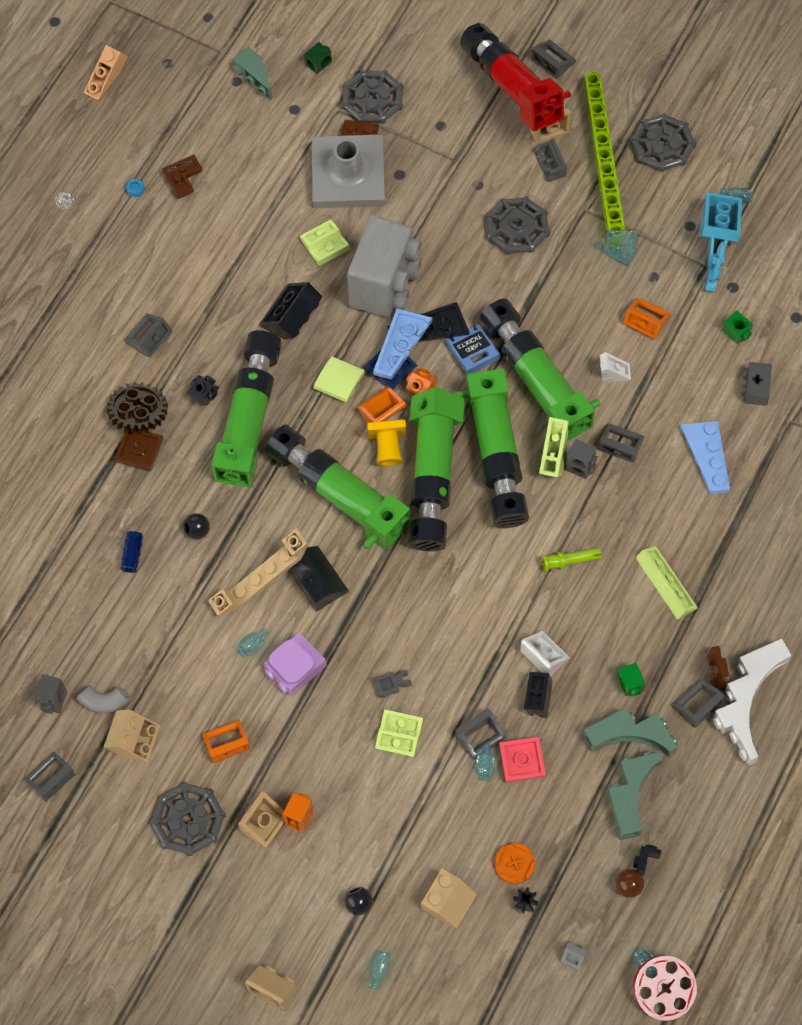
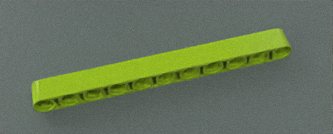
M592 71L586 74L584 85L607 240L611 245L619 246L624 241V219L601 76L599 73Z

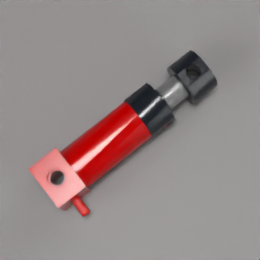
M476 23L469 26L463 32L460 40L461 48L475 62H479L481 70L492 81L497 83L520 107L521 120L533 132L564 120V99L571 97L569 90L563 92V89L551 78L541 80L505 43L499 42L498 37L485 24Z

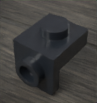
M653 845L641 846L639 856L635 855L633 868H637L636 871L644 876L648 857L660 859L662 850L657 849Z

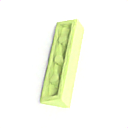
M654 546L642 550L636 559L676 619H680L697 610L698 607L658 548Z

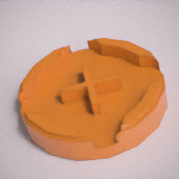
M510 843L503 846L495 857V871L500 879L506 883L514 885L524 883L534 873L535 859L533 853L525 845L519 843Z

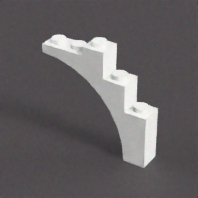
M783 639L739 658L737 669L741 676L744 675V677L728 683L725 692L727 700L730 703L732 702V704L716 710L713 722L715 727L720 729L722 734L730 731L729 735L734 744L737 743L740 749V757L743 761L747 762L748 766L756 763L758 759L749 728V712L752 699L764 679L773 671L789 662L791 654Z

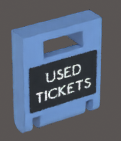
M479 324L475 325V330L472 327L469 328L470 335L452 337L453 342L450 338L446 340L447 346L466 374L473 373L500 359L499 352ZM486 352L485 358L475 363L471 361V359Z

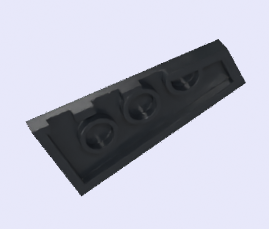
M457 302L420 314L431 317L432 322L419 341L470 335Z

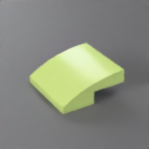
M332 220L300 235L303 244L319 266L351 250L350 245L342 237L339 228Z
M331 356L317 378L314 389L347 403L354 394L357 384L364 376L365 370Z
M384 709L375 748L414 757L424 718Z

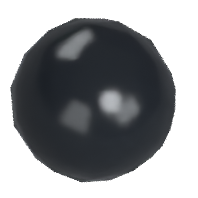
M193 513L184 520L183 529L185 534L191 539L200 540L206 537L209 532L210 523L204 515Z
M357 887L346 893L344 903L350 913L360 916L366 914L371 909L373 898L369 890L364 887Z

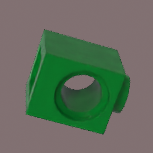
M736 310L724 321L722 331L739 344L742 340L746 341L752 335L753 324Z
M637 662L618 669L617 678L625 696L641 694L645 687V681Z

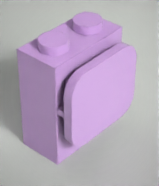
M298 633L270 654L269 659L264 663V672L271 680L275 679L279 683L278 687L284 694L288 692L292 697L321 672L327 664L326 659Z

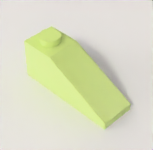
M549 418L539 474L553 477L562 476L566 458L568 420Z

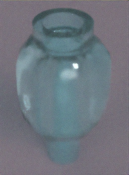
M733 186L728 190L720 189V195L742 198V204L752 202L753 192L748 188Z
M265 628L260 633L252 632L245 636L239 642L238 653L243 658L256 654L263 647L264 639L270 635L269 631Z
M483 743V751L478 754L476 759L475 772L478 775V780L490 781V777L494 774L495 757L491 753V744Z
M640 948L632 955L635 958L634 964L638 969L645 961L654 957L650 951H644L643 948ZM653 966L647 967L645 971L646 976L653 978L656 975V969Z
M378 950V953L372 956L368 970L371 978L370 988L377 990L379 982L386 979L392 964L389 958L390 953Z

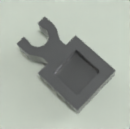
M407 670L401 671L397 676H394V673L391 672L374 678L380 698L398 693L399 687L412 686L411 680H402L403 677L408 676Z

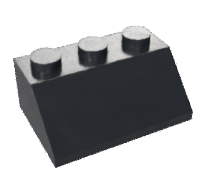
M309 282L288 283L259 326L282 339H293L299 334L302 325L309 320V315L318 307L319 301L323 296Z
M319 546L307 547L302 559L288 570L316 612L349 592Z

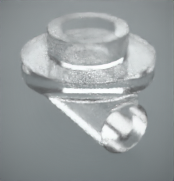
M60 192L55 197L57 207L62 210L69 209L76 201V198L71 197L67 192Z

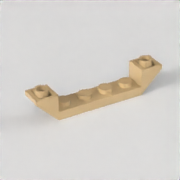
M296 528L282 540L285 544L284 547L230 591L222 589L208 600L218 616L243 607L302 559L308 542L299 529Z

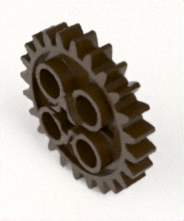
M133 382V386L126 383V388L119 386V392L114 390L113 395H109L106 407L108 419L112 420V425L117 424L118 430L123 427L124 433L131 430V434L135 430H138L139 434L142 433V430L149 433V428L155 430V424L161 426V420L165 421V415L168 414L166 396H163L162 391L157 392V387L151 389V384L145 387L143 382L139 386H137L136 382Z

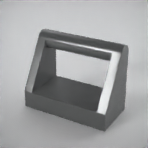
M551 40L537 44L532 48L531 59L556 79L576 62L575 58ZM550 48L566 61L558 62L546 50Z
M146 313L124 339V342L143 355L151 357L173 330L164 318ZM149 321L153 323L139 341L134 340Z
M609 423L600 440L599 451L634 463L645 436ZM610 432L637 441L635 448L609 439Z
M700 679L673 704V707L696 728L723 703L725 695ZM703 688L712 698L693 714L683 706Z
M489 708L457 728L455 734L473 760L507 738ZM487 723H490L498 734L473 750L466 738Z
M53 752L24 780L47 802L76 774L68 763ZM57 761L63 768L39 788L33 781Z

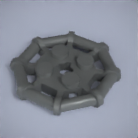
M362 69L357 75L342 85V109L347 110L359 122H381L383 124L398 110L403 108L402 95L404 86L395 80L385 69L383 71H364ZM367 78H380L379 81L376 79L367 80ZM360 80H363V83L360 86H358L357 88L353 87ZM386 80L393 87L388 88L384 84V81ZM350 93L355 94V100L350 101ZM395 94V101L390 100V95ZM370 95H376V99H369ZM357 106L362 112H358L354 107ZM388 107H391V108L388 109L385 113H382L385 109H387ZM370 112H374V114H378V115H366V114H370Z
M666 113L649 119H641L635 133L629 140L638 157L637 161L655 167L662 172L665 169L686 165L693 148L697 146V142L694 140L688 127L689 124L686 121L682 122L666 115ZM662 122V126H658L655 128L650 127V125ZM666 123L671 124V125H673V126H676V127H678V128L675 130V129H674L672 126H670V125H667V126H666ZM644 130L647 132L645 139L640 138ZM683 132L687 141H682L679 134ZM666 141V145L663 146V144H659V142ZM640 145H644L646 153H643ZM681 148H686L682 155L678 153ZM653 156L657 157V160H660V162L652 159Z
M527 196L525 198H501L500 202L489 213L485 214L484 218L488 234L486 238L503 249L506 254L535 252V248L546 237H549L551 233L548 227V211L538 206ZM515 205H522L519 206L518 209H513V207H510ZM526 207H529V208H530L531 210H533L535 213H532L531 211H529L528 209H526ZM503 208L505 209L500 216L497 215ZM540 218L541 227L536 226L535 220ZM494 221L499 223V229L495 231ZM514 222H521V226L515 227ZM534 233H539V235L531 242L530 237ZM502 235L506 239H508V244L501 240L498 236ZM525 241L526 245H513V242L522 243Z
M183 782L182 785L158 796L159 800L152 820H150V826L153 827L163 849H171L188 854V856H193L194 853L210 844H216L226 812H223L211 788L205 789ZM188 792L203 796L200 801L191 799L188 796ZM184 793V798L177 800L174 804L169 801ZM207 801H209L215 813L208 814L204 807ZM166 805L170 808L167 818L161 819ZM191 815L193 821H189L188 824H185V820L183 819V817ZM215 819L211 833L207 832L209 820ZM162 825H168L172 832L168 838ZM199 835L206 837L192 845V840ZM176 838H179L182 840H186L187 845L179 844L173 841Z

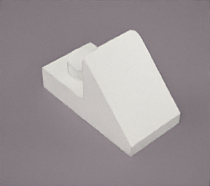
M606 352L600 355L602 382H625L631 380L630 363Z

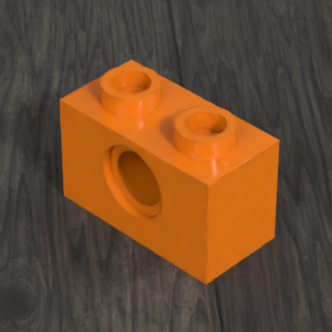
M296 793L292 794L283 812L285 826L301 833L305 832L314 813L312 800H310L309 796L303 793H299V795Z

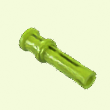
M600 547L567 554L558 552V554L551 556L542 555L543 569L545 572H548L549 569L559 567L564 569L566 565L600 560L602 559Z

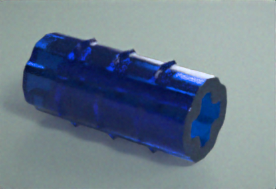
M129 531L126 533L120 569L126 573H136L141 555V547L143 546V534L137 531Z

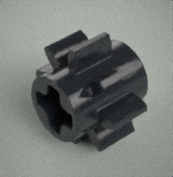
M529 887L526 888V891L518 889L519 896H513V901L517 902L514 909L520 908L523 915L528 910L533 913L534 909L532 906L538 905L539 902L534 900L537 893L529 892ZM524 897L525 900L529 899V904L526 902L522 903V898Z

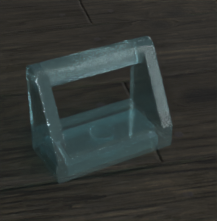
M608 230L605 235L603 253L615 261L628 266L637 252L639 234L633 231ZM612 241L623 246V248L611 247Z

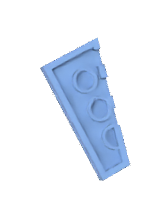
M396 309L375 365L374 375L392 380L431 324L432 318Z
M718 421L680 425L682 434L684 433L687 445L691 449L694 460L701 470V475L709 493H729L730 486Z

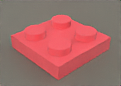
M539 737L499 742L506 783L546 777Z

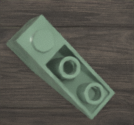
M248 46L233 58L234 70L238 75L246 78V81L251 86L254 85L261 95L267 96L271 100V87L261 57Z

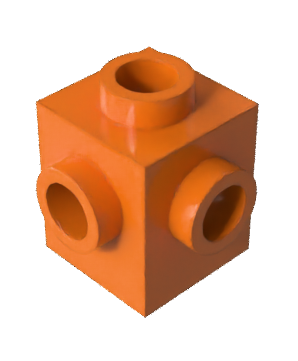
M419 368L408 375L406 389L411 391V394L417 395L434 388L438 378L431 375L428 370Z

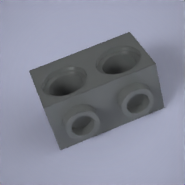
M575 439L567 454L566 471L587 479L589 474H593L597 465L595 464L598 458L596 456V447Z

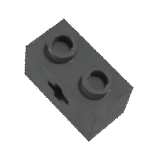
M749 362L748 369L744 368L743 379L746 380V385L742 387V396H745L744 403L767 406L770 396L772 364Z
M42 674L34 696L43 712L60 714L67 690L60 678Z

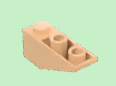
M106 45L83 93L100 100L122 71L128 56Z

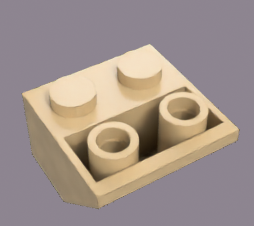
M117 710L104 748L119 756L147 763L160 725L132 710Z

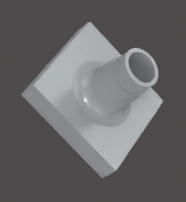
M383 134L312 137L313 208L385 206Z

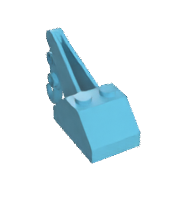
M706 193L699 229V238L709 240L705 291L715 292L717 279L719 280L721 274L720 268L725 260L724 253L727 243L735 244L739 240L742 198ZM714 240L721 241L716 253H713Z

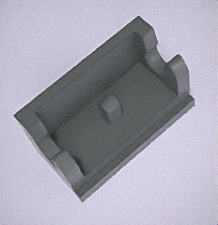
M553 138L550 141L539 144L537 146L539 150L535 151V155L547 182L566 177L567 165L555 139Z

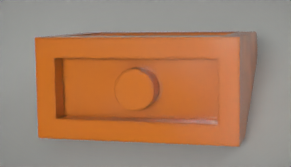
M638 297L628 308L623 324L656 339L670 318L671 313ZM638 306H640V307L645 308V309H647V310H649V311H651V312H653V313H655V314H657V315H659V316H661V317H663V318L660 320V319H658V318H656V317H654V316H652V315H650V314H648V313H645V312H643V311H641V310H639V309H637V308H638Z
M385 387L357 406L366 423L383 422L405 408L406 403L390 387Z
M240 720L202 733L213 763L250 750V745ZM239 729L242 738L212 749L209 739Z

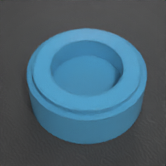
M132 179L126 185L127 193L131 197H140L145 191L144 184L139 179Z

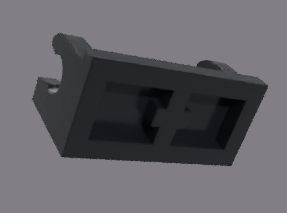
M529 673L524 710H527L530 716H533L534 713L540 714L542 718H547L553 683L549 673Z

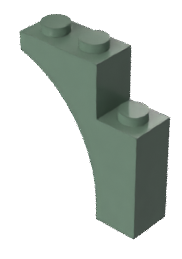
M626 708L584 729L583 737L592 752L614 743L637 742L652 746L670 757L676 753L678 746L673 735L670 736L666 730L668 727L663 718L660 719L655 714L635 724L637 722L632 712L629 713Z
M649 751L641 757L629 756L621 761L620 770L625 785L619 783L608 789L607 796L621 840L641 836L642 828L637 810L638 793L648 775L661 765L662 756L660 752Z

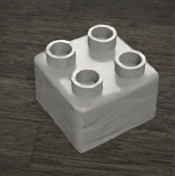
M371 214L347 273L349 307L387 318L393 316L395 309L405 310L410 295V290L406 289L408 280H417L422 260L418 259L422 241L413 239L412 227Z

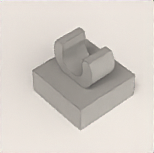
M574 941L571 944L568 943L560 962L580 970L587 954L586 947L579 948L575 946Z

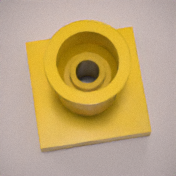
M405 420L367 423L368 440L377 439V465L394 466L403 463L398 437H406Z

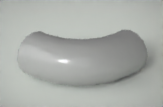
M90 685L76 698L89 710L103 714L116 712L132 700L130 695L120 686L110 693L102 694Z

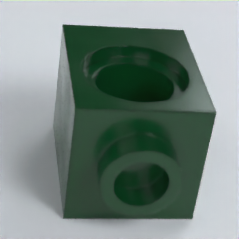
M320 42L316 43L304 54L305 65L316 74L320 73L332 62L330 48Z

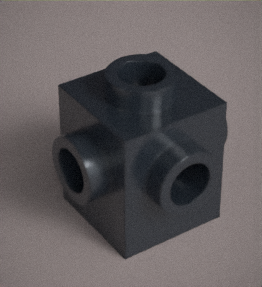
M198 375V377L192 380L191 387L186 394L198 403L208 406L210 401L214 400L217 396V391L220 387L215 384L216 380L209 375H206V377Z

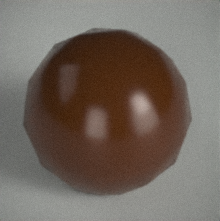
M626 869L620 872L616 878L617 891L626 898H634L641 894L644 888V878L638 871Z

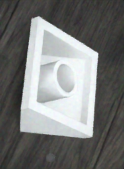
M543 631L521 641V652L542 673H549L550 676L570 658Z

